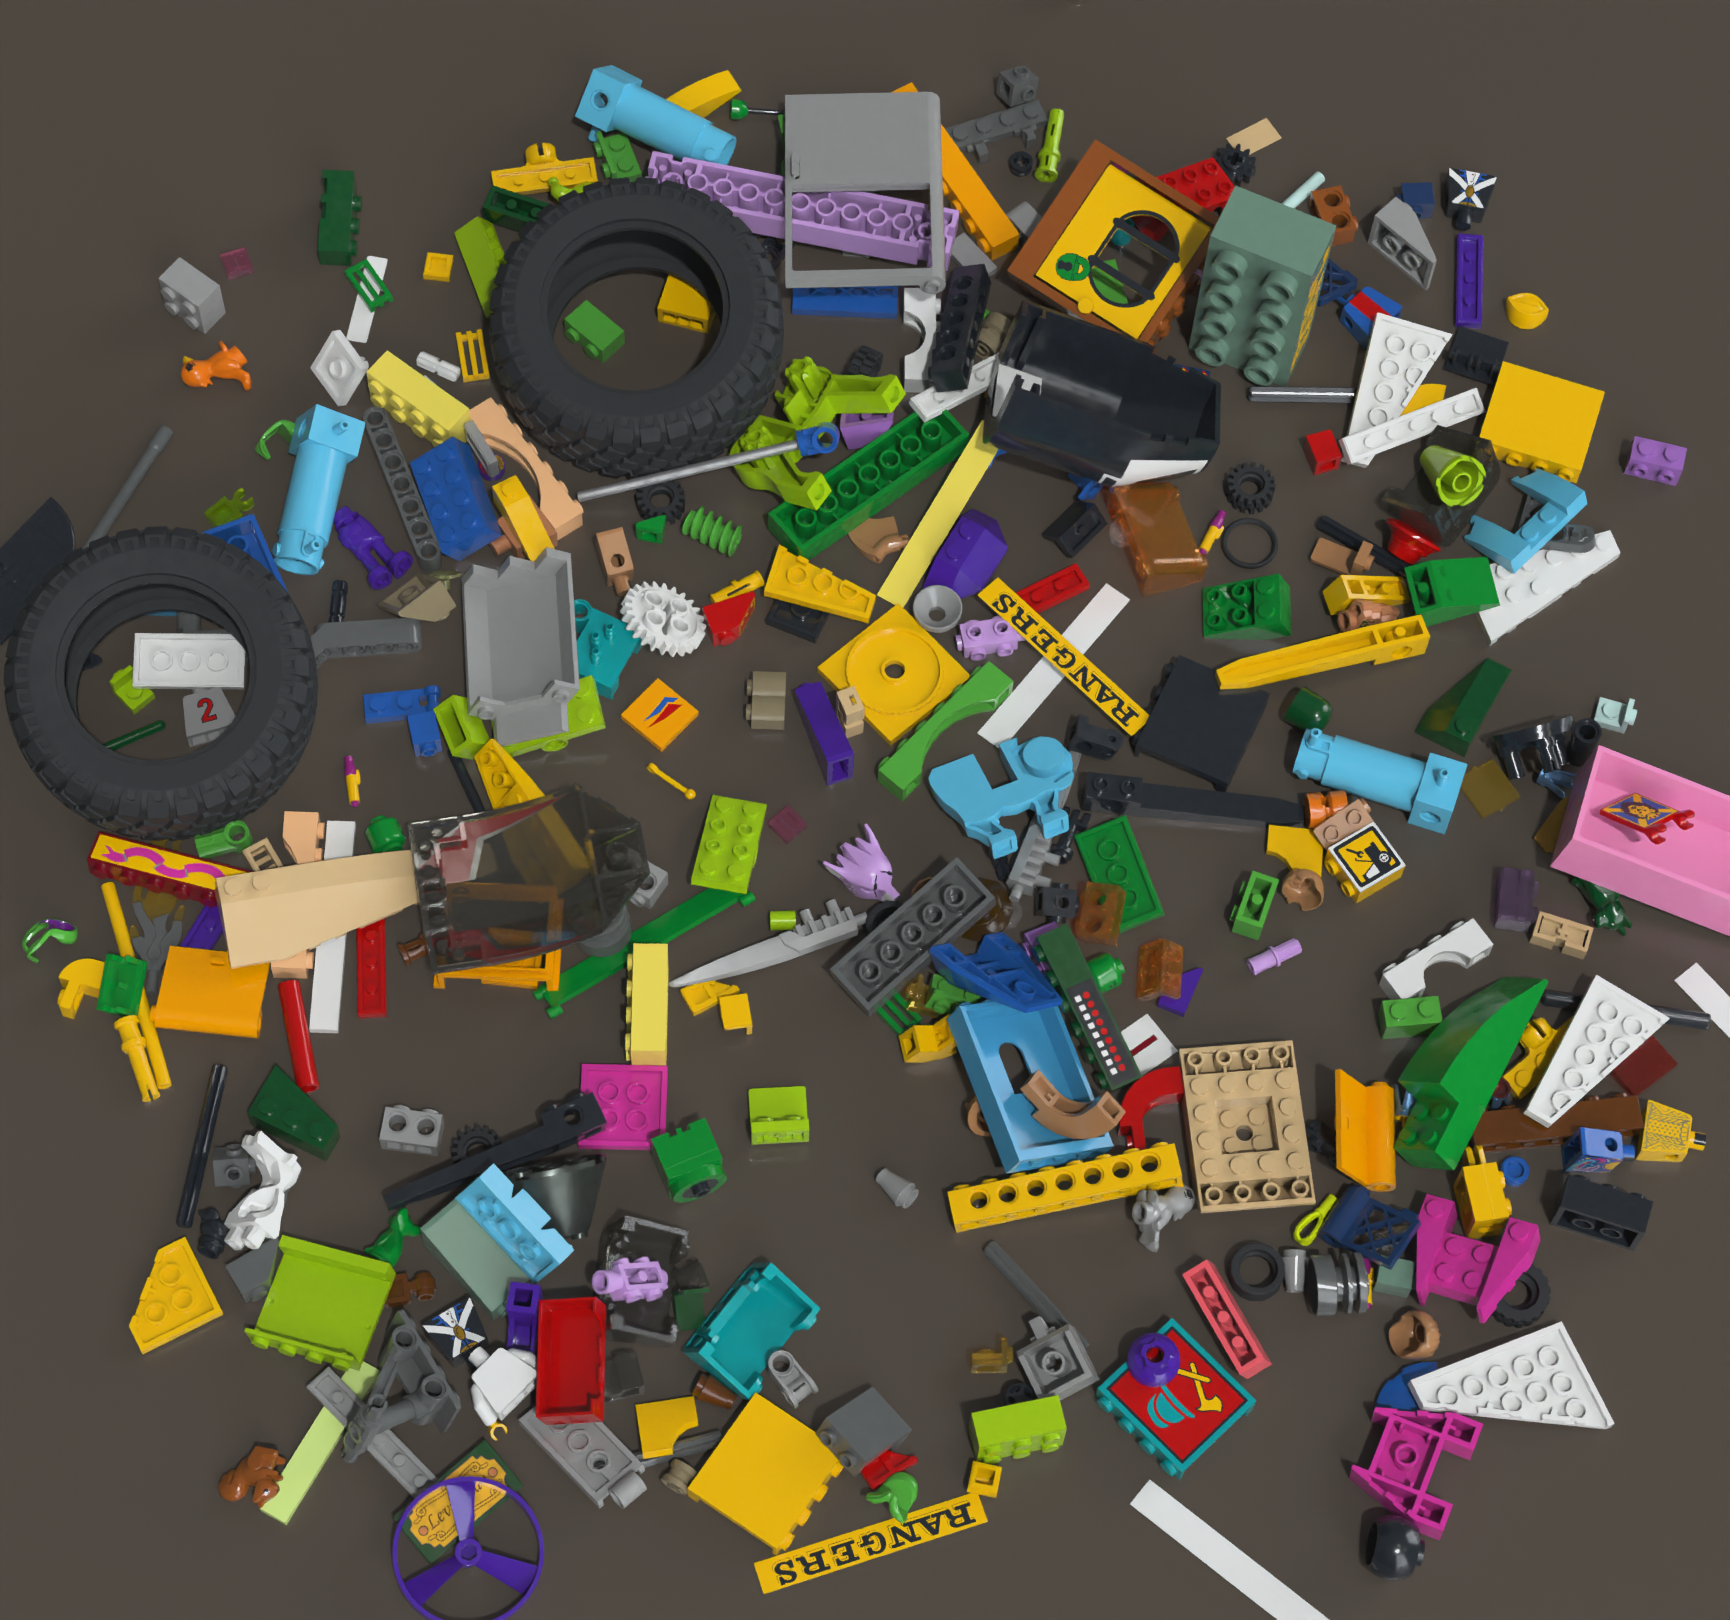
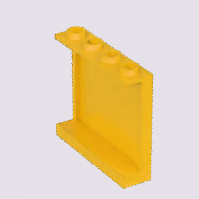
M1503 361L1474 453L1481 454L1488 459L1494 458L1504 461L1511 466H1521L1535 472L1534 469L1538 468L1569 482L1577 483L1605 392Z
M755 1392L687 1488L688 1496L697 1503L699 1500L703 1501L771 1547L773 1554L777 1555L781 1549L784 1551L788 1549L795 1537L792 1532L798 1524L803 1526L812 1513L809 1508L815 1500L818 1502L822 1500L829 1488L826 1486L831 1476L836 1478L844 1467L835 1455L822 1444L815 1431Z

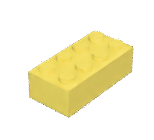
M388 350L366 372L371 402L376 407L384 408L390 412L397 422L401 424L404 422L411 427V430L418 437H425L432 443L433 447L438 446L452 436L464 443L467 442L464 423L471 421L470 409Z
M633 943V954L628 953L626 1061H631L632 1065L666 1066L668 944Z

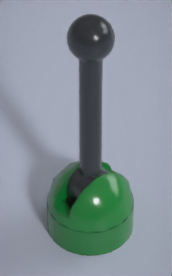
M731 99L730 120L744 119L748 113L782 115L785 114V109L749 108L743 100Z

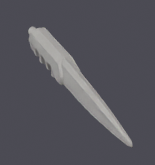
M1069 750L1072 756L1075 778L1082 753ZM1073 781L1070 786L1059 793L1058 808L1062 810L1064 809ZM1036 813L1030 822L1006 881L1008 888L1012 890L1009 899L1013 902H1019L1022 894L1032 896L1036 886L1050 887L1052 879L1041 876L1042 867L1046 863L1058 866L1061 859L1060 855L1050 853L1053 837L1049 839L1044 838L1042 826L1038 823Z
M829 900L825 904L830 916L823 915L819 920L814 921L810 909L802 910L799 914L804 925H796L793 932H784L779 934V936L729 954L669 982L668 985L670 987H681L714 981L755 971L802 956L858 935L857 927L866 924L868 916L866 912L853 916L850 907L840 911L836 900Z

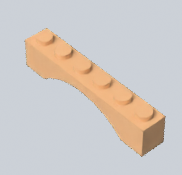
M490 397L470 409L471 420L474 421L489 447L507 454L530 474L541 498L540 510L557 532V539L560 540L583 525L582 514L584 513L582 506L576 499L572 500L569 497L565 484L561 480L557 481L554 478L550 465L546 461L542 462L539 459L535 446L531 442L527 443L524 440L520 427L516 423L512 424L509 421L505 408L501 404L497 405Z
M285 811L282 838L285 849L292 856L295 864L323 861V849L319 848V839H324L325 823L320 822L319 813ZM306 949L290 959L271 962L273 977L308 979V969H313L314 952Z

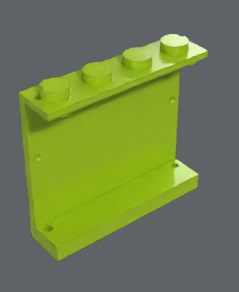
M282 1235L278 1246L284 1255L255 1329L245 1328L244 1332L251 1340V1344L258 1348L268 1349V1346L277 1348L280 1353L294 1357L295 1354H299L316 1364H322V1361L332 1363L333 1367L342 1371H348L349 1368L360 1371L396 1272L391 1264Z

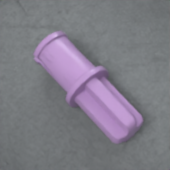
M1291 939L1274 948L1269 946L1267 951L1247 959L1246 964L1251 974L1255 976L1273 966L1279 967L1281 962L1300 954L1302 948L1298 940Z

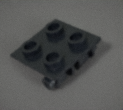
M1459 326L1444 370L1494 386L1509 342Z

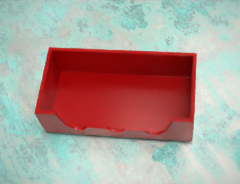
M1213 157L1156 177L1210 212H1213L1217 207H1221L1222 213L1235 187ZM1139 215L1130 217L1143 234L1156 242L1160 241L1169 229L1165 223L1151 216Z
M597 1297L539 1300L536 1418L546 1425L604 1422L606 1304Z

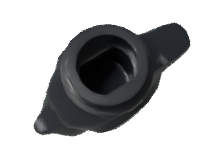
M209 1208L198 1212L202 1221L200 1225L202 1237L198 1240L197 1250L207 1258L218 1259L219 1255L224 1252V1247L229 1246L224 1239L230 1230L220 1220L218 1212Z

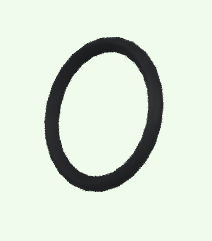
M1243 518L1232 522L1226 528L1222 536V548L1226 557L1233 564L1246 569H1256L1267 565L1273 560L1278 550V539L1273 529L1267 523L1254 518ZM1248 523L1264 528L1272 539L1273 547L1269 556L1258 563H1245L1236 559L1230 553L1227 546L1228 535L1235 527Z

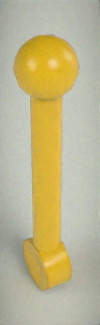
M649 763L646 767L649 772L657 774L683 792L687 799L692 800L695 798L696 793L693 789L685 788L660 771L655 764Z

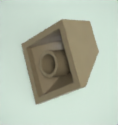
M418 572L378 602L377 606L379 609L400 617L436 622L447 618L450 615V611L456 607V604L441 580Z

